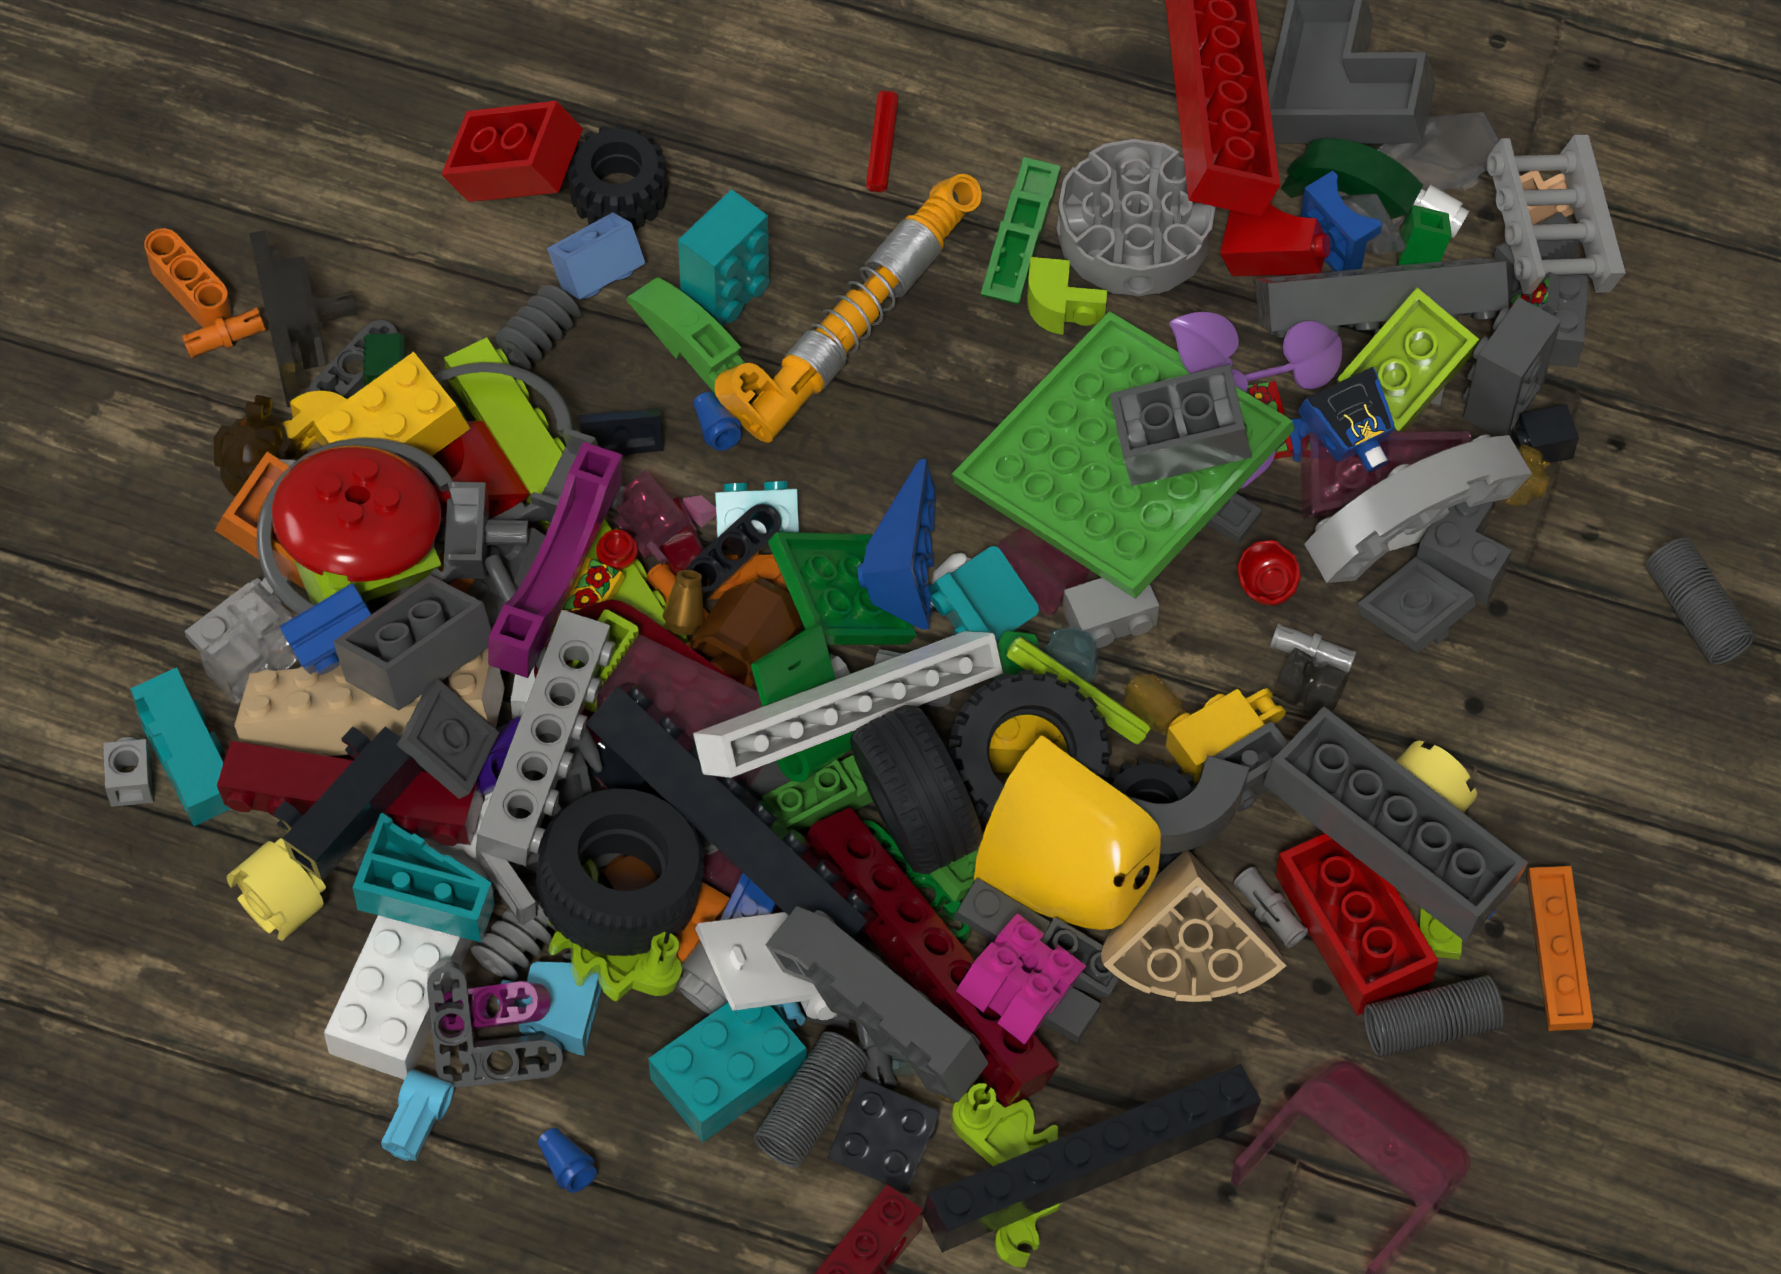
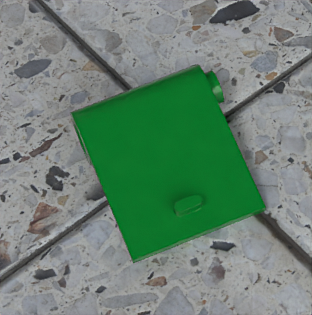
M814 624L751 664L762 707L836 680L821 624ZM854 731L777 760L778 766L782 773L791 781L804 782L852 750L850 738Z

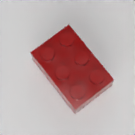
M557 101L466 111L441 175L468 202L558 193L583 128Z

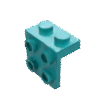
M996 546L989 547L952 573H946L928 588L931 593V602L942 616L946 615L955 628L953 630L954 635L964 631L994 633L995 640L998 642L1005 631H1014L1035 617L1039 612L1037 602L1002 551Z

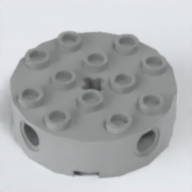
M1129 139L1103 144L1089 152L1088 158L1079 162L1075 168L1072 167L1062 183L1056 232L1064 258L1070 260V265L1083 279L1113 294L1143 296L1169 291L1196 273L1209 254L1216 207L1188 200L1184 158L1179 156L1180 151L1164 143Z

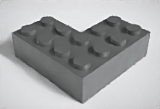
M1288 0L1268 85L1275 143H1310L1313 140L1324 138L1345 139L1358 143H1423L1436 82L1427 52H1367L1374 21L1367 0Z

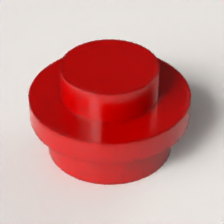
M611 530L605 533L598 541L596 554L600 563L616 570H622L635 562L638 555V547L635 539L627 532Z

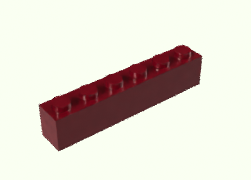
M230 741L217 782V788L224 805L238 812L257 810L268 812L274 816L273 812L286 801L304 815L354 760ZM421 772L384 814L391 818L395 825L411 835L415 833L419 837L433 839L445 846H455L457 843L471 845L483 804V797L478 780H476L470 794L458 799L431 774ZM377 821L367 831V833L374 831Z

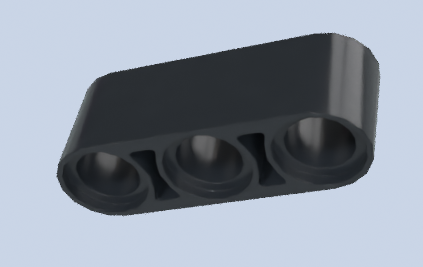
M757 504L751 507L687 566L685 570L703 573L709 580V586H702L703 602L709 599L768 545V541L780 530V515L773 507L766 504ZM756 520L761 522L766 528V534L756 533L752 529L750 521ZM729 546L733 548L737 553L738 560L733 561L726 558L722 553L721 547Z

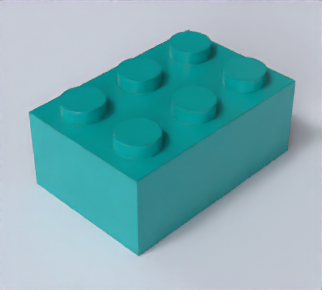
M731 189L678 239L681 291L698 303L722 327L727 322H734L741 314L743 307L753 297L758 298L769 285L768 215Z
M728 1002L648 1058L650 1079L703 1143L790 1081L806 1058V1047L772 1006L732 1011Z

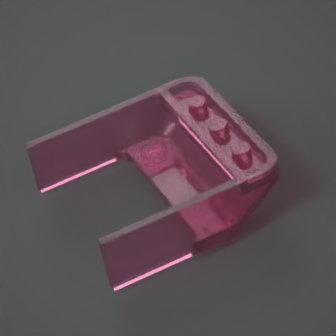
M1337 1061L1308 1080L1235 1161L1231 1182L1238 1187L1301 1115H1305L1413 1199L1416 1204L1415 1213L1368 1266L1366 1274H1384L1465 1180L1470 1168V1157L1464 1147L1359 1066L1349 1061Z

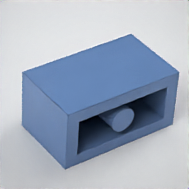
M614 212L547 248L561 289L579 300L596 295L602 287L615 280L629 277L635 269L646 264L632 223Z

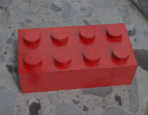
M1325 833L1279 854L1275 877L1302 923L1307 928L1309 935L1357 1016L1364 1013L1366 1004L1405 995L1433 981L1439 960L1393 885Z

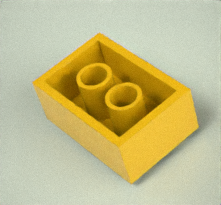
M412 352L314 423L327 444L351 438H382L414 446L431 456L470 429L457 405L415 352Z

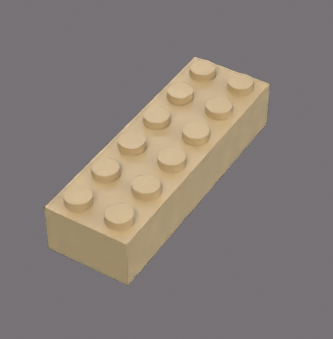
M487 648L475 659L470 660L447 676L442 683L496 729L505 686L500 669L488 665ZM341 665L323 675H318L317 671L310 675L303 667L278 671L263 670L258 673H250L235 721V728L242 743L323 756L347 755L348 753L345 749L348 745L342 742L341 738L352 726L365 734L370 741L385 726L399 735L410 720L422 695L398 711L346 682Z

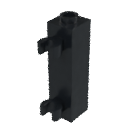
M352 726L341 740L348 745L345 751L355 760L313 806L302 815L295 807L284 801L273 812V815L280 820L277 826L287 833L283 837V841L290 858L323 881L374 825L380 813L384 814L424 769L413 757L397 746L402 732L397 735L385 726L370 741L365 734Z

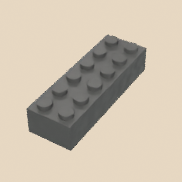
M1491 257L1321 272V274L1255 278L1258 326L1269 330L1270 334L1276 335L1277 338H1285L1292 326L1303 321L1319 322L1337 333L1340 332V325L1355 327L1356 330L1379 329V322L1388 321L1416 288H1419L1457 321L1458 314H1465L1468 317L1474 316V319H1491L1498 317L1497 311L1503 308L1509 310L1506 261Z
M1325 707L1273 758L1263 786L1465 942L1514 890L1528 864L1526 860Z

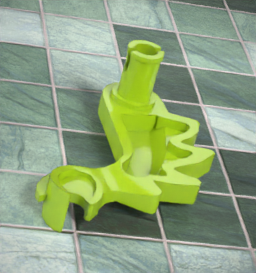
M589 859L582 867L595 882H598L599 872L595 863ZM558 931L554 934L548 949L550 955H556L563 949L570 948L571 972L576 985L582 986L591 975L597 973L603 992L613 1001H618L631 989L653 996L667 995L678 986L682 972L681 962L676 956L679 950V941L670 933L668 943H663L666 932L653 937L650 951L633 956H610L592 952L580 947L578 944L572 943Z
M984 1083L973 1085L959 1102H955L952 1108L950 1118L952 1129L992 1166L1058 1140V1126L1051 1125L1041 1133L1033 1134L1035 1125L1034 1111L1027 1100L1023 1099L1005 1108L996 1101V1093L992 1087L987 1094L985 1093L987 1084ZM1061 1203L998 1229L994 1245L998 1257L1013 1267H1026L1031 1254L1018 1250V1245L1027 1243L1032 1246L1033 1250H1037L1040 1243L1035 1226L1036 1221L1057 1212Z

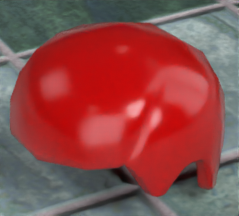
M1275 540L1253 543L1243 551L1237 564L1238 580L1242 590L1249 598L1264 606L1284 604L1296 594L1302 579L1296 556Z

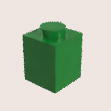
M1417 205L1412 206L1396 240L1399 265L1439 262L1442 260L1452 236L1449 213Z

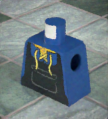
M1374 367L1311 395L1304 400L1298 410L1300 416L1336 461L1341 462L1357 454L1367 473L1373 472L1389 462L1380 443L1389 438L1395 426Z

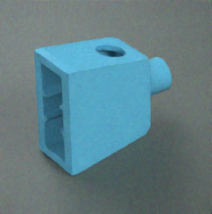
M537 961L532 963L526 982H536L544 985L550 994L551 1003L547 1015L542 1020L519 1024L520 1032L527 1036L537 1034L550 1035L559 1041L562 1049L585 1056L602 992L598 974L594 973L582 986H577L571 972V963ZM502 980L501 984L512 983L513 981ZM532 996L528 999L514 1000L515 1006L526 1007L532 1004Z

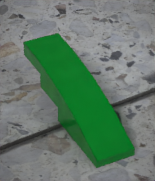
M1023 157L1015 188H1012L1004 220H1001L981 296L1015 305L1020 304L1029 278L1030 257H1036L1061 174L1060 165Z

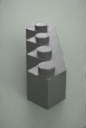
M796 906L765 944L784 973L814 984L831 1012L861 1023L877 1049L910 1063L927 1090L959 1102L989 1064L979 1048L980 1041L973 1033L961 1028L933 1005L924 993L906 983L884 965L883 961L875 953L862 947L840 929L833 919L824 912L817 910L814 913Z

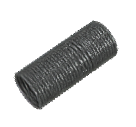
M1684 537L1672 540L1661 546L1649 557L1646 562L1648 573L1657 583L1665 598L1668 599L1670 606L1673 607L1678 618L1685 625L1687 631H1689V634H1691V637L1698 644V647H1700V650L1706 659L1709 660L1710 664L1718 665L1728 662L1740 655L1751 645L1754 640V633L1750 626H1748V623H1746V620L1743 619V616H1741V613H1739V610H1737V607H1735V604L1732 603L1720 582L1714 577L1712 570L1709 569V566L1704 561V558H1702V555H1700V552H1698V549L1695 548L1691 539Z
M1487 975L1474 978L1473 980L1470 979L1469 981L1466 980L1465 982L1461 981V983L1457 982L1441 986V988L1436 987V989L1432 988L1366 1004L1364 1008V1021L1372 1050L1377 1057L1382 1058L1445 1043L1446 1041L1450 1042V1040L1453 1041L1502 1029L1504 1025V1008L1495 981Z
M829 1031L822 1033L817 1043L810 1050L808 1057L803 1061L800 1069L797 1070L785 1091L780 1095L778 1102H775L773 1109L768 1113L764 1122L761 1123L757 1133L754 1134L758 1147L772 1159L792 1168L801 1167L804 1160L809 1156L811 1149L816 1145L820 1136L823 1135L827 1125L832 1121L834 1114L837 1113V1109L846 1100V1096L853 1089L859 1077L862 1076L866 1066L869 1065L865 1052L843 1035Z

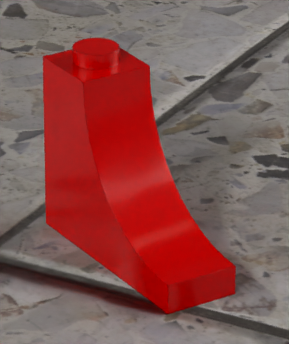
M1269 203L1262 217L1230 210L1220 255L1231 276L1321 274L1324 258H1327L1330 254V238L1328 234H1324L1317 218L1294 216L1279 210Z
M466 421L470 429L437 452L436 455L454 482L486 483L489 498V519L513 508L520 502L523 503L529 492L484 422ZM432 484L441 504V524H445L447 499H451L448 490L442 492L436 484Z

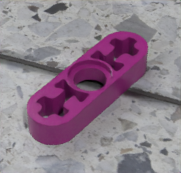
M519 981L468 989L472 1030L537 1022L547 1015L550 1008L551 999L547 988L536 982ZM452 991L444 994V1004L453 1002ZM492 995H496L500 1004L499 1011L494 1018H490L486 1010L487 1001ZM532 996V1004L526 1007L515 1006L514 1000L528 999ZM458 1000V1001H456L455 1003H460V1004H462L463 1001H462V1000ZM454 1013L444 1015L439 1021L440 1026L446 1030L461 1031L464 1027L463 1019L459 1015L455 1017Z

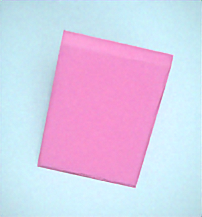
M702 495L683 498V504L690 518L700 527L706 525L716 516V507Z

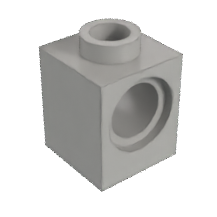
M124 737L115 742L103 743L105 789L111 807L153 803L152 758L146 739L138 740L132 737ZM126 766H137L131 772H120Z

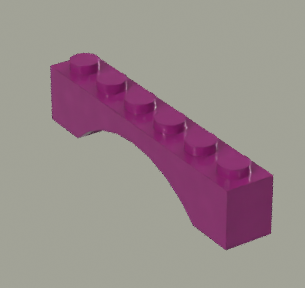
M586 442L582 443L568 472L556 511L539 552L520 587L504 604L489 634L488 665L525 678L529 677L621 485L622 454Z

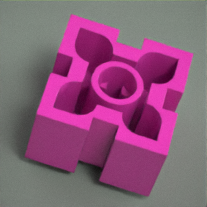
M1017 913L999 933L994 943L991 942L974 961L956 992L982 1012L989 1006L1001 1016L997 1024L1023 1044H1026L1043 1024L1048 1014H1051L1067 996L1086 965L1060 945L1055 950L1050 949L1041 942L1045 934Z

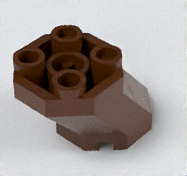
M761 577L751 579L725 591L692 639L686 643V645L736 680L723 704L711 717L710 720L713 722L724 719L732 714L742 713L752 706L759 694L751 664L797 636L802 627L800 615L789 592Z

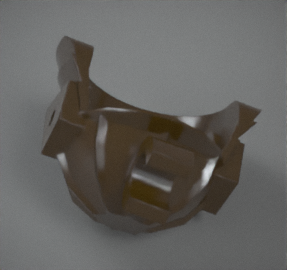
M256 395L255 402L248 401L246 403V417L236 418V421L231 426L222 425L214 436V465L220 467L221 480L234 497L237 496L266 452H269L279 460L297 461L304 456L303 451L296 447L294 440L287 438L285 427L279 419L270 415L272 410L271 397Z

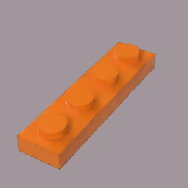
M1572 867L1529 868L1527 880L1548 1031L1591 1029L1593 1015Z

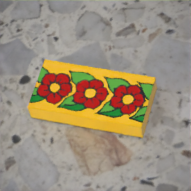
M586 557L561 610L573 613L586 606L613 599L625 579L623 572ZM559 612L558 617H557V619H556V621H555V623H554V625H553V627H552V629H551V631H550V632H552V633H553L554 628H555V626H556V623H557V620H558V618H559L560 612Z

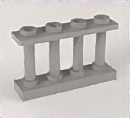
M1574 135L1559 155L1514 156L1510 138H1501L1488 156L1487 169L1488 173L1493 176L1497 191L1496 204L1498 209L1502 211L1506 226L1505 239L1512 249L1515 261L1514 274L1516 279L1520 280L1523 294H1532L1544 279L1545 274L1549 272L1555 275L1588 274L1592 278L1596 293L1611 292L1626 272L1589 135ZM1560 170L1565 176L1568 189L1523 190L1519 171ZM1570 205L1574 209L1577 223L1532 225L1528 206ZM1579 239L1583 243L1586 258L1542 260L1537 241Z

